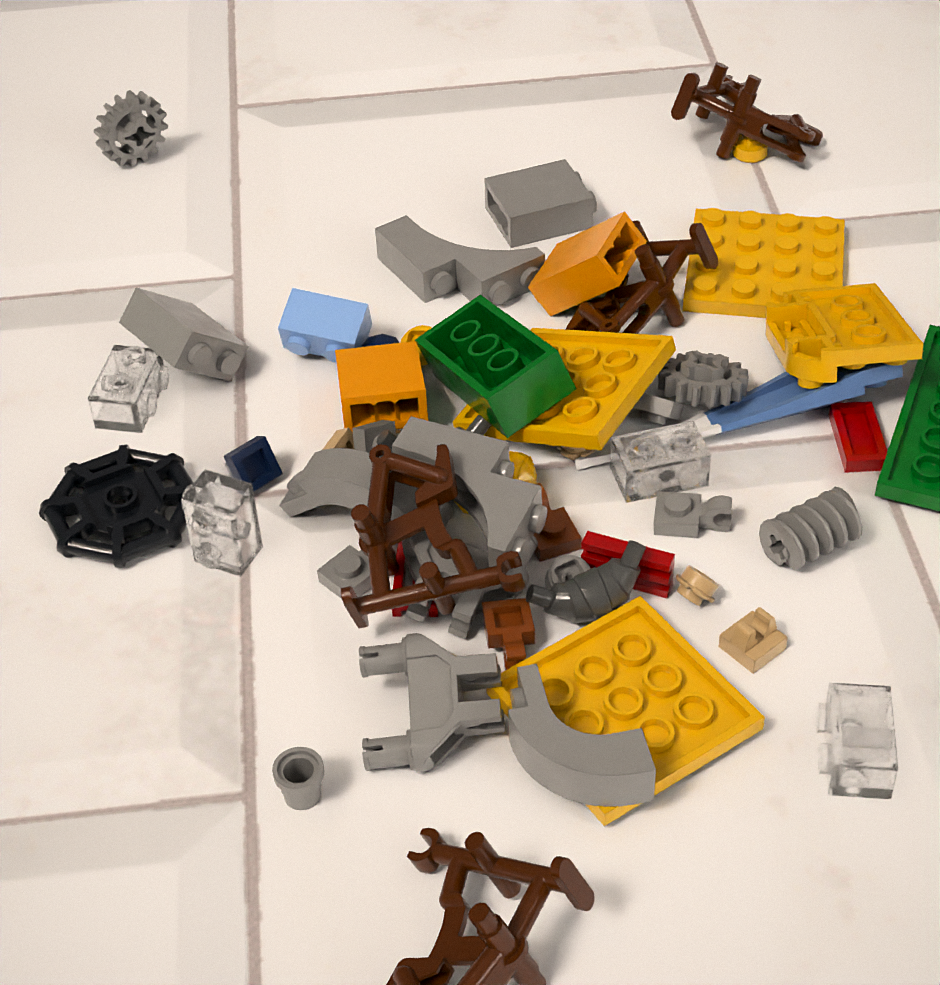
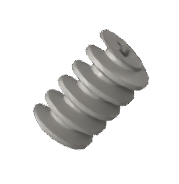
M835 486L832 490L822 492L818 497L806 500L804 504L796 505L787 512L779 513L773 519L763 521L760 525L759 537L764 553L772 562L777 565H783L785 562L792 569H800L805 564V561L814 562L818 559L819 554L828 555L834 547L841 548L846 545L848 540L854 541L859 539L862 535V523L853 499L845 490Z

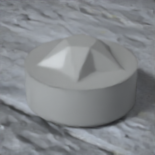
M560 556L551 563L546 572V588L551 590L555 583L570 580L591 568L585 560L578 556Z

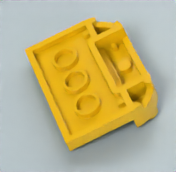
M876 283L783 292V302L777 304L766 302V338L786 372L798 378L797 384L802 388L814 389L821 387L823 383L837 382V367L839 366L846 369H860L865 367L866 364L872 363L897 366L907 363L908 360L922 359L923 342Z

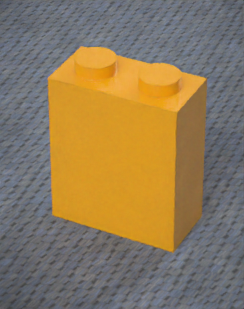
M624 211L557 243L529 284L528 289L551 317L619 287L637 258L635 250L639 246L646 244L647 241Z
M415 341L335 350L344 428H350L353 433L352 428L380 420L395 421L396 429H403L411 416L428 421L426 388Z

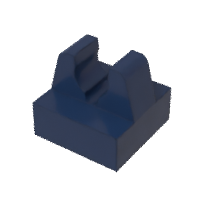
M256 436L223 456L231 479L236 482L241 494L249 495L283 474L266 436Z

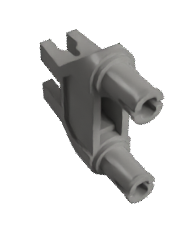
M448 502L440 508L445 527L454 514V509ZM425 530L402 541L405 560L415 584L423 582L419 569L426 562H434L438 566L443 578L459 574L452 559H444L437 553ZM534 536L529 542V551L524 564L521 567L515 568L512 575L522 573L526 586L529 582V574L526 568L533 552L538 546V541ZM466 544L478 570L488 568V552ZM499 584L452 595L456 606L453 610V620L449 626L448 633L466 639L477 613L482 612V602L514 599L524 589L518 592H507ZM433 600L409 605L406 616L423 623Z
M419 633L407 634L406 637L402 638L401 643L359 647V656L362 657V659H359V666L363 678L373 675L405 672V675L408 677L410 729L406 731V735L373 739L363 738L362 748L366 752H362L366 771L409 765L410 769L415 770L416 773L426 772L440 764L466 737L505 732L504 711L501 709L500 699L463 702V692L502 686L501 669L497 663L496 653L454 656L436 642Z

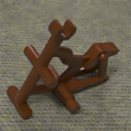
M716 62L707 85L698 87L700 78L694 72L688 73L684 77L672 107L671 116L674 120L684 119L691 102L698 104L696 116L708 119L710 112H713L727 119L728 121L716 155L721 158L729 159L740 135L786 154L790 159L801 163L804 162L806 154L803 152L798 140L811 146H818L822 140V131L805 123L801 115H770L754 106L757 90L762 81L757 76L748 75L746 82H736L732 80L733 76L726 75L729 67ZM721 96V97L725 98L726 100L730 101L731 103H733L734 106H732V105H730V104H728V103H726V102H724V101H722V100H720V99H718V98H716V97ZM764 124H767V130L783 135L786 144L765 136L763 133Z
M632 221L647 241L646 244L639 246L635 250V255L640 263L639 267L646 280L627 285L629 277L627 273L620 286L607 291L604 297L581 303L565 330L619 333L621 327L638 308V315L622 333L639 334L659 309L666 316L670 326L677 327L681 325L685 319L680 310L679 301L673 291L675 285L673 279L687 256L699 255L706 269H716L718 266L717 254L703 224L693 223L690 225L689 234L691 239L649 241L640 221ZM657 256H669L663 267ZM626 302L622 307H620L619 303Z
M384 444L376 445L370 450L369 459L372 463L368 503L367 506L364 504L356 505L351 511V516L355 522V529L360 536V549L368 556L372 594L357 597L351 586L341 588L343 604L358 629L369 626L367 614L433 600L441 614L449 615L456 606L452 595L499 584L507 592H518L526 587L522 573L506 575L510 569L522 566L518 552H504L496 559V566L478 570L464 541L452 539L447 532L439 506L455 499L458 495L454 462L447 445H437L435 465L393 453ZM395 482L417 488L415 500L418 508L391 520ZM425 530L437 553L444 559H452L459 573L443 578L438 566L434 562H426L419 569V574L423 580L422 583L391 590L389 576L395 575L399 570V564L392 546Z
M423 828L419 834L430 847L423 853L409 851L407 858L422 873L433 872L437 870L440 864L448 866L439 896L440 906L445 910L443 923L429 957L404 958L400 960L386 985H448L455 972L452 966L467 965L471 966L457 985H507L512 978L519 985H546V979L539 971L538 964L528 952L529 947L526 939L550 892L555 891L565 894L574 908L581 911L591 910L595 900L593 890L569 858L556 856L552 860L550 867L499 856L481 832H473L468 835L464 842L466 848L447 844L436 829ZM469 871L487 875L503 897L507 899L518 895L521 884L529 885L508 926L500 915L495 914L486 903L480 902L470 908L469 904L462 897ZM468 918L476 927L478 936H463Z

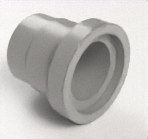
M293 747L279 754L273 763L272 773L276 786L284 796L285 803L295 810H307L319 802L321 798V782L325 772L321 756L315 750L307 747Z

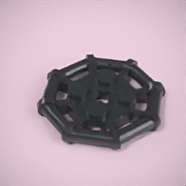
M128 444L119 445L118 450L80 464L72 462L64 468L65 475L49 499L44 500L40 504L39 515L48 523L57 541V551L67 558L76 555L114 563L115 568L125 567L127 561L163 547L169 546L174 548L182 542L181 535L195 510L204 504V492L201 488L195 486L184 468V459L175 453L162 455L131 449ZM133 466L144 468L145 473L134 471ZM170 479L175 486L165 488L162 482ZM76 488H84L81 496L78 491L75 496H71ZM122 498L125 501L123 504L115 503L116 500ZM168 506H177L168 521L164 513ZM78 515L80 521L69 527L65 517ZM145 531H153V533L126 543L125 539ZM91 535L98 536V539L101 542L91 541L87 539Z

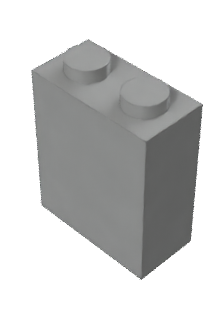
M566 159L484 178L485 208L510 248L593 227V213L597 211L595 195L592 191H588L582 183L579 172H574Z
M137 287L119 321L123 327L172 367L227 381H232L249 346L193 303Z

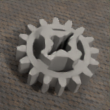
M128 90L125 99H122L117 94L114 96L115 104L113 106L107 103L103 105L107 113L105 116L97 115L96 119L102 124L101 127H97L93 131L99 137L95 143L102 150V154L110 161H115L122 167L126 162L132 167L136 166L138 158L147 162V153L150 151L157 154L158 149L155 145L157 142H165L166 138L161 135V131L168 129L169 126L163 121L167 113L160 108L161 104L151 96L149 97L143 91H139L136 95L131 90ZM142 110L146 111L148 117L142 114ZM115 141H118L121 147L116 146Z
M698 350L686 352L685 355L678 353L676 359L670 358L659 372L658 390H664L665 397L676 396L675 402L685 405L691 404L694 407L703 405L708 409L719 407L720 404L730 406V400L740 402L742 396L747 394L748 369L741 368L742 363L740 362L729 363V357L722 354H705Z

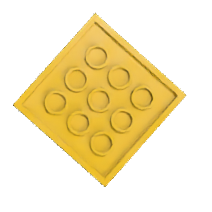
M696 208L694 223L703 224L717 254L718 266L716 269H706L699 255H689L683 298L684 312L766 318V302L774 304L783 302V292L843 286L845 219H834L829 216H796L790 213L779 215L758 213L756 211L738 212L724 211L717 208Z
M532 328L530 331L558 350L576 390L509 438L505 437L494 426H491L484 436L512 442L602 450L676 351L673 336ZM467 404L453 420L454 428L463 427L467 429L478 416V413Z
M641 596L501 672L502 686L486 689V694L491 699H500L501 709H503L504 714L508 717V710L512 709L510 689L518 688L517 667L537 664L550 708L565 725L583 733L596 735L642 728L656 768L654 796L763 730L765 719L732 684ZM642 803L616 807L585 805L603 826H606Z

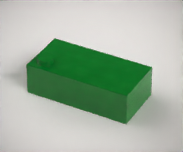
M481 294L415 339L434 376L507 438L576 390L558 350Z

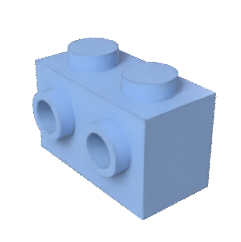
M292 288L278 326V331L283 348L288 349L290 352L297 355H307L309 353L323 356L329 361L337 363L335 350L361 347L368 338L372 327L369 305L366 303Z

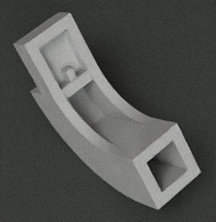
M331 448L315 452L305 468L288 482L287 488L289 491L279 506L289 517L327 504L340 505L350 509L359 504L367 506L372 472L369 453L347 448ZM395 482L391 520L418 508L415 500L417 488Z
M537 664L517 667L518 688L510 689L512 709L508 710L509 742L518 762L535 781L561 797L593 806L616 807L654 801L656 768L642 728L603 735L588 734L572 729L561 722L551 710Z

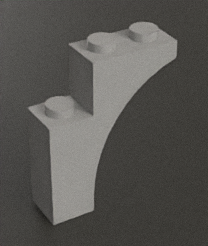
M407 215L375 228L377 258L424 303L458 290L469 301L481 294L494 305H501L530 292L528 286L545 262V253L538 247L515 250H489L467 247L446 241L424 230Z
M411 416L392 444V452L435 465L437 445H447L453 458L458 495L453 500L463 507L481 528L487 540L489 567L496 566L498 556L509 551L518 552L523 565L528 555L531 538L534 533H540L545 525L547 507L542 506L541 486L513 479L514 463L510 461L508 442ZM515 568L510 569L506 575H512Z

